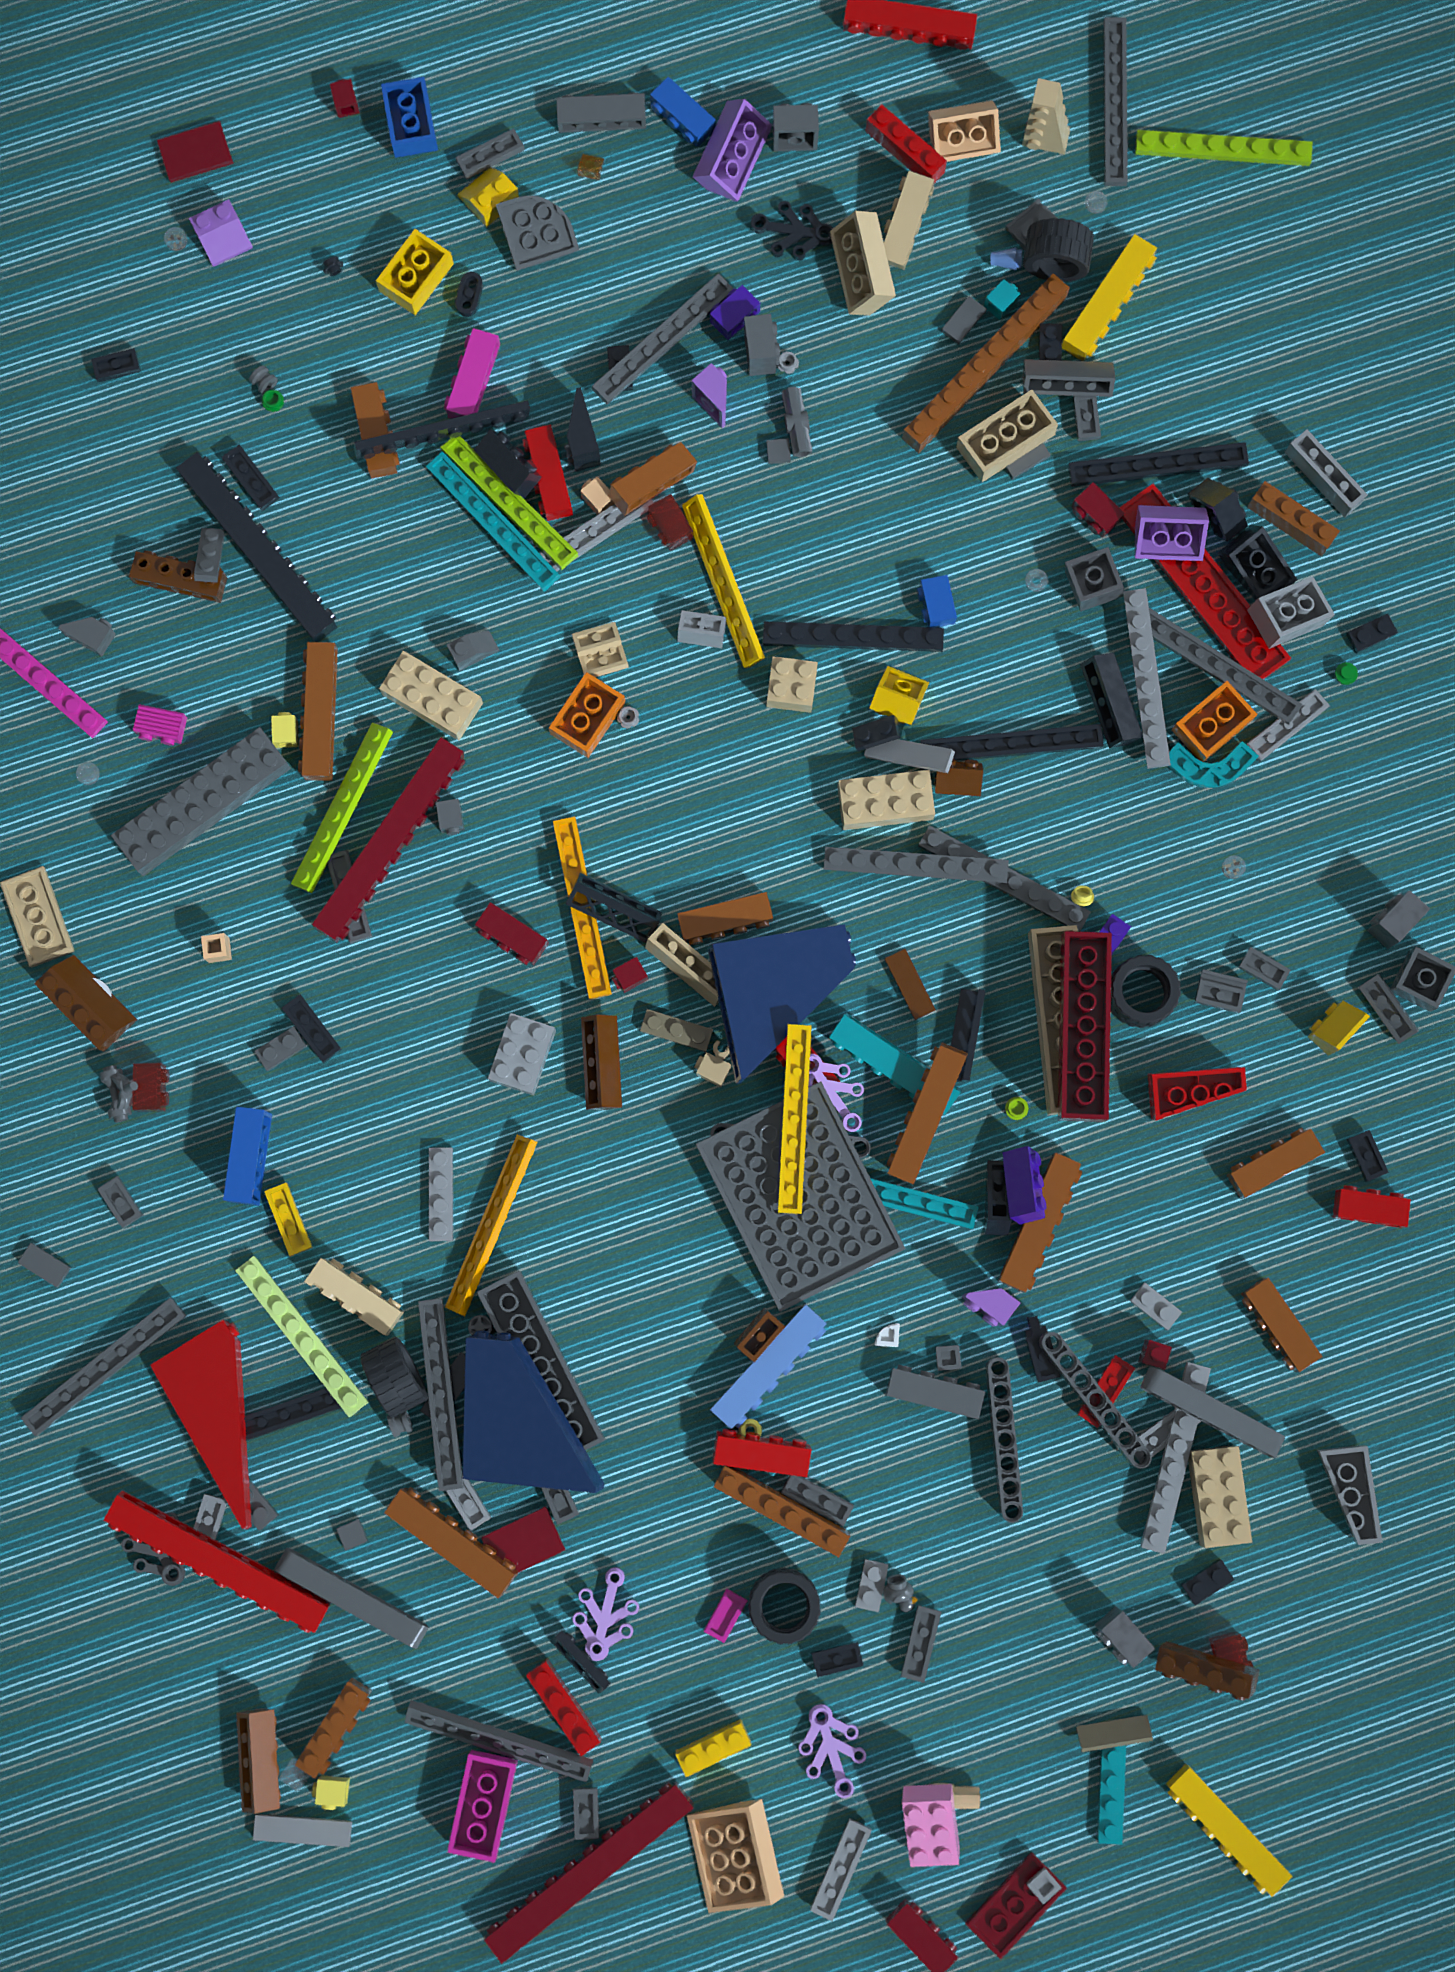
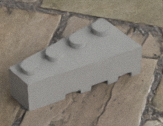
M1357 1445L1317 1450L1355 1543L1358 1545L1382 1543L1368 1446Z

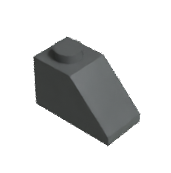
M93 617L62 624L58 628L63 635L101 657L116 635L111 629L112 624L102 618L98 621Z
M489 630L466 634L447 644L448 650L459 671L500 651Z

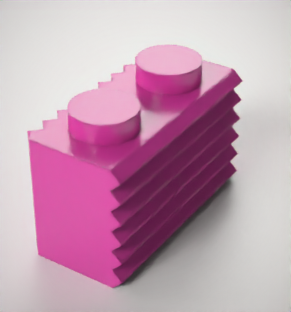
M139 704L133 731L139 735V739L152 741V738L160 739V742L163 744L174 746V743L181 744L187 717L184 713Z

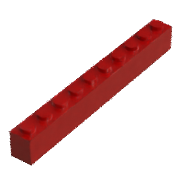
M123 1490L117 1494L103 1520L109 1523L108 1526L111 1529L119 1532L122 1530L128 1533L132 1540L138 1543L143 1541L150 1545V1549L159 1554L165 1553L171 1556V1560L179 1565H188L193 1568L192 1571L197 1575H206L214 1579L213 1582L223 1588L227 1586L235 1590L234 1593L243 1599L250 1598L256 1602L255 1604L259 1608L264 1610L270 1609L276 1612L280 1619L284 1621L291 1620L297 1623L298 1628L305 1632H316L331 1605V1602Z

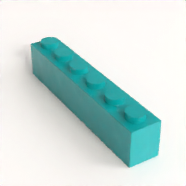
M848 1013L842 1017L829 1037L833 1040L832 1044L842 1051L845 1048L852 1053L851 1057L859 1063L865 1061L871 1065V1071L879 1076L884 1074L890 1078L889 1082L896 1088L901 1089L903 1087L910 1092L908 1095L911 1098H914L917 1089L922 1091L925 1082L921 1081L925 1069L928 1068L927 1066ZM954 1086L944 1110V1115H946L962 1091L957 1086Z

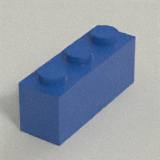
M669 77L650 94L652 110L657 115L661 114L671 128L678 129L688 143H693L698 148L713 133L716 127V119Z

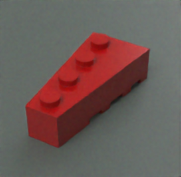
M1245 1067L1147 1074L1151 1120L1154 1121L1247 1091Z

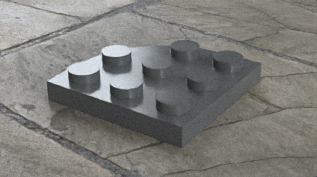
M521 196L496 204L516 271L580 251L569 218L559 206L551 201L538 196Z

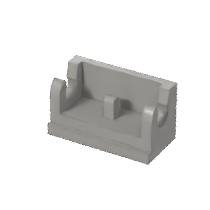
M682 610L678 628V642L722 649L726 617Z

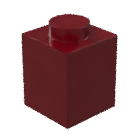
M339 79L334 83H330L338 118L359 114L352 80Z
M637 957L613 969L615 976L612 977L616 988H622L624 993L649 980Z
M1145 1340L1138 1362L1165 1370L1172 1347L1152 1340Z

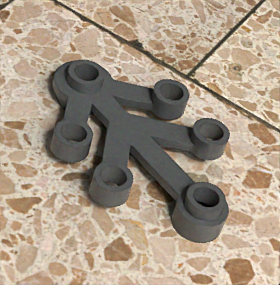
M175 1512L166 1513L168 1515H172L175 1519L179 1520V1517ZM130 1537L123 1540L122 1549L125 1552L135 1551L155 1556L162 1563V1565L151 1564L146 1558H139L133 1564L136 1572L160 1575L164 1583L170 1586L178 1585L184 1580V1566L173 1562L169 1555L156 1553L150 1549V1545L138 1543ZM128 1540L133 1542L132 1549L126 1547ZM139 1561H143L145 1563V1568L143 1570H140L138 1568ZM171 1569L177 1570L178 1575L176 1578L171 1577Z

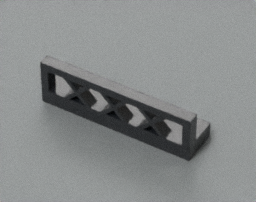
M582 873L579 874L566 901V905L645 943L655 932L662 916V912ZM577 892L586 895L588 902L581 904L574 901L573 898ZM602 903L607 906L609 912L601 914L596 911L594 905ZM623 913L628 916L630 922L622 924L617 921L615 915ZM643 923L651 928L648 934L644 935L638 932L636 925Z
M960 989L950 1046L967 1052L968 1055L956 1082L968 1083L970 1081L986 990L978 989V991Z

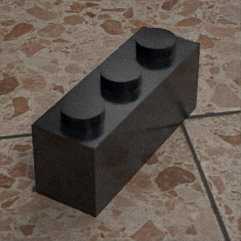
M490 429L475 447L474 451L514 494L526 498L542 478L536 471L538 469L537 466L523 457V451L509 442L511 439L507 434L502 431L498 433Z

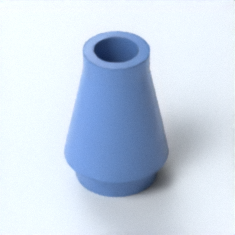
M1016 247L991 252V266L1013 270L1022 268V249H1017Z

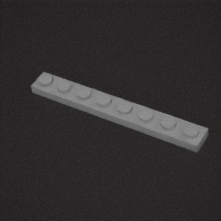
M1146 588L1124 591L1147 768L1171 766Z
M1186 1362L1182 1381L1205 1393L1211 1368ZM1176 1407L1140 1545L1142 1548L1163 1554L1166 1551L1198 1419Z

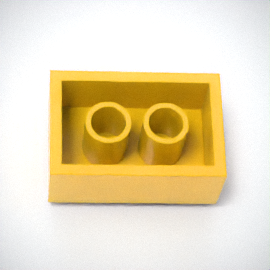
M414 229L377 278L376 283L379 292L416 315L453 266L452 254Z

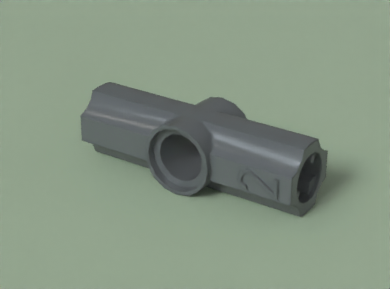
M789 387L782 391L786 431L790 436L793 457H806L812 454L808 413L804 409L801 388Z

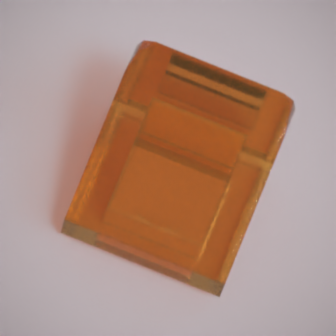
M583 154L577 169L578 176L600 180L604 158Z

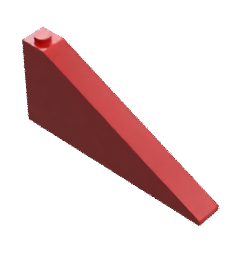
M222 1320L150 1366L241 1528L249 1529L252 1527L246 1424L244 1419L241 1342L237 1337L240 1333L233 1322L229 1323L226 1320Z

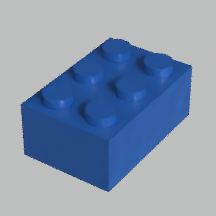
M425 77L381 84L395 158L437 151L438 146Z

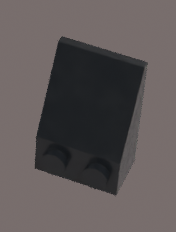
M581 387L576 388L567 433L568 444L564 445L569 466L574 465L575 472L601 465L599 447Z
M1250 525L1217 553L1230 573L1255 601L1262 596L1290 586L1298 580L1262 526Z

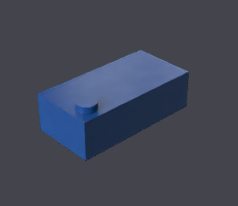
M236 1107L224 1201L260 1206L272 1114L265 1110Z

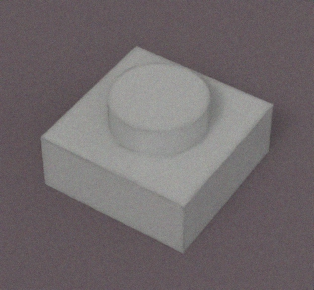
M1045 1867L1026 1883L1043 1904L1061 1889V1886Z

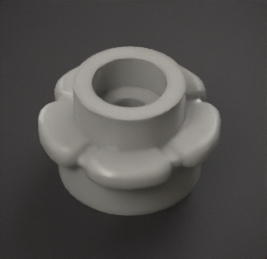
M784 352L779 356L780 365H777L781 372L785 371V373L790 374L795 371V368H798L799 360L792 352Z
M629 706L623 707L617 715V720L624 728L635 727L639 723V712Z

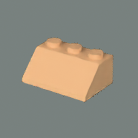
M993 101L928 111L932 148L947 161L1001 152L998 108Z

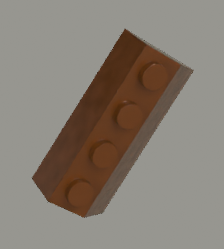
M72 955L51 967L34 984L97 1049L105 1052L138 1019L112 993L110 996L93 979L98 978L75 955Z

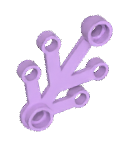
M810 1054V1061L815 1063V1067L809 1070L808 1087L812 1086L814 1078L817 1083L821 1081L834 1107L843 1118L842 1123L845 1129L850 1132L857 1131L861 1127V1118L855 1113H850L836 1091L850 1093L852 1096L859 1097L863 1094L864 1087L860 1083L848 1084L827 1080L822 1072L836 1073L839 1077L845 1078L850 1074V1067L847 1064L834 1065L823 1063L818 1055ZM842 1066L847 1068L845 1075L839 1073V1069ZM855 1085H858L861 1089L858 1094H854L852 1091ZM854 1118L855 1124L851 1127L848 1126L847 1120Z
M613 1567L606 1573L605 1579L608 1588L602 1611L596 1604L591 1589L583 1588L579 1592V1600L586 1604L598 1625L596 1635L588 1625L587 1615L584 1612H576L573 1616V1623L580 1628L587 1640L585 1652L594 1661L603 1660L608 1655L611 1645L623 1638L628 1639L633 1634V1627L628 1623H624L620 1626L619 1631L605 1638L608 1627L628 1615L636 1614L639 1610L638 1602L636 1600H629L624 1607L611 1614L617 1587L622 1585L625 1579L624 1572L618 1567ZM613 1573L619 1575L618 1582L611 1581L610 1576ZM588 1591L590 1598L584 1600L581 1596L582 1592ZM629 1603H634L637 1609L631 1612L627 1606ZM577 1615L584 1617L583 1623L579 1624L576 1622L575 1618ZM623 1627L630 1628L631 1632L629 1635L622 1634L621 1630ZM598 1644L601 1646L602 1650L600 1653L593 1651L594 1645Z
M824 1704L815 1705L809 1712V1721L812 1725L805 1739L798 1746L799 1752L802 1755H810L813 1751L812 1744L819 1731H821L823 1741L813 1762L806 1768L807 1776L811 1779H816L820 1776V1768L828 1754L837 1780L834 1784L835 1792L840 1798H848L853 1794L854 1786L852 1781L845 1777L837 1750L851 1757L856 1763L864 1762L866 1753L860 1747L854 1748L833 1737L829 1727L844 1733L845 1737L849 1740L857 1738L858 1729L854 1724L847 1725L833 1718L832 1711L828 1706ZM819 1712L825 1714V1719L822 1721L816 1718ZM848 1728L855 1729L856 1732L853 1736L847 1735ZM804 1743L810 1745V1750L807 1752L801 1749ZM857 1751H861L863 1757L858 1760L854 1757V1754ZM811 1767H816L818 1769V1773L816 1775H811L809 1773V1769ZM843 1782L848 1784V1789L845 1791L839 1789L840 1784Z

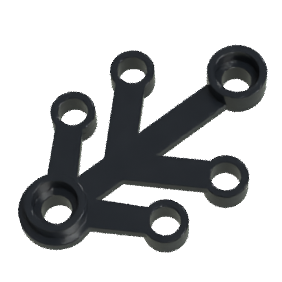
M781 201L779 203L778 213L781 216H786L792 225L770 222L767 216L762 213H757L751 218V229L757 234H762L765 231L790 234L780 242L772 244L771 254L777 258L784 254L786 248L803 237H810L811 239L802 246L797 245L794 247L793 258L797 261H802L806 257V253L817 245L828 246L832 244L830 231L834 228L829 224H822L809 204H804L800 207V217L808 220L813 228L804 226L791 209V204L788 201ZM786 206L788 207V210L783 211L781 210V207ZM807 209L810 213L804 214L802 211ZM761 223L763 227L757 228L755 225ZM826 233L828 237L822 238L821 234ZM779 247L782 250L780 252H775L774 248ZM800 250L803 252V254L797 255L796 251Z

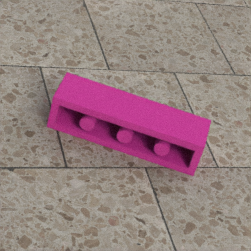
M474 328L471 335H467L464 344L466 351L464 356L461 355L459 358V372L452 379L451 389L453 390L451 396L446 397L444 404L448 418L452 419L478 412L500 347L498 335Z

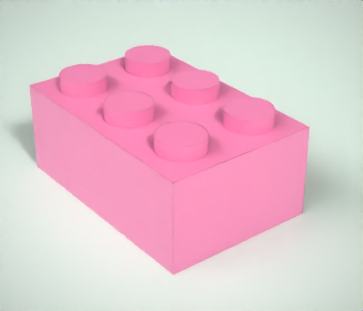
M952 1784L904 1786L902 1805L910 1867L959 1865L960 1846Z

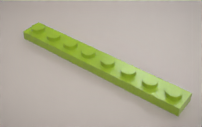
M1137 130L1135 155L1310 166L1312 163V141Z
M461 436L451 438L441 446V451L561 570L578 557V552L521 496L514 494Z
M375 723L371 724L291 882L293 886L313 893L393 734V731L389 728Z

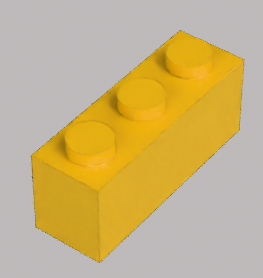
M740 1719L676 1750V1757L685 1777H688L750 1747L751 1740Z

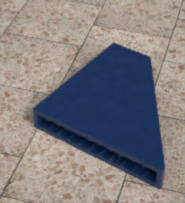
M845 924L715 943L708 949L736 1084H740L787 1037L788 1024L799 1025L853 971L856 966V958L850 950L851 936L849 931H846Z
M475 1331L474 1335L466 1337L463 1479L588 1493L599 1492L604 1489V1481L520 1338L511 1337L510 1333H497L496 1336L489 1335L488 1331Z

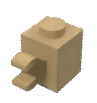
M717 1040L713 1045L715 1056L706 1052L704 1057L700 1056L694 1068L697 1069V1076L722 1087L731 1069V1064L724 1061L726 1056L729 1055V1048L727 1047L725 1052H719L717 1048L720 1041Z

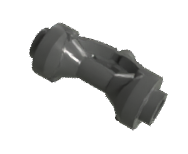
M116 1065L104 1067L103 1072L99 1073L101 1082L110 1089L112 1103L108 1110L109 1119H114L115 1123L126 1121L128 1116L132 1114L130 1107L133 1101V1091L137 1090L138 1084L135 1081L130 1082L123 1075L122 1069H117Z

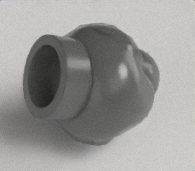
M896 1574L890 1576L887 1579L888 1584L883 1590L884 1599L889 1604L898 1603L899 1608L903 1612L912 1611L917 1602V1598L913 1597L914 1590L912 1585L906 1581L904 1575Z

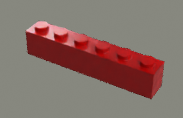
M847 0L843 30L852 34L865 33L873 37L885 36L891 37L894 40L905 39L915 43L925 42L939 47L951 46L960 50L972 49L978 14L886 0Z

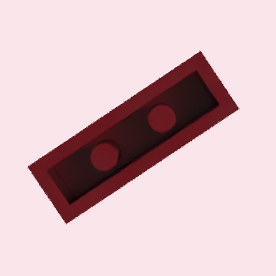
M491 902L475 924L479 930L477 933L488 941L490 938L498 942L496 945L498 948L506 953L509 950L517 955L515 958L526 966L528 963L534 966L549 944L546 938Z
M905 1898L885 1919L887 1926L931 1972H946L959 1958L955 1951L958 1947L949 1937L944 1939L938 1933L940 1928L932 1919L927 1921L921 1915L923 1910L915 1901L910 1903Z

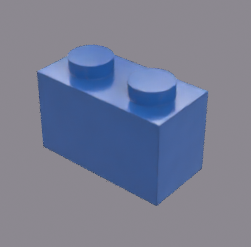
M948 575L921 580L920 588H917V596L919 601H923L924 609L921 610L923 622H927L928 627H943L955 624L957 615Z

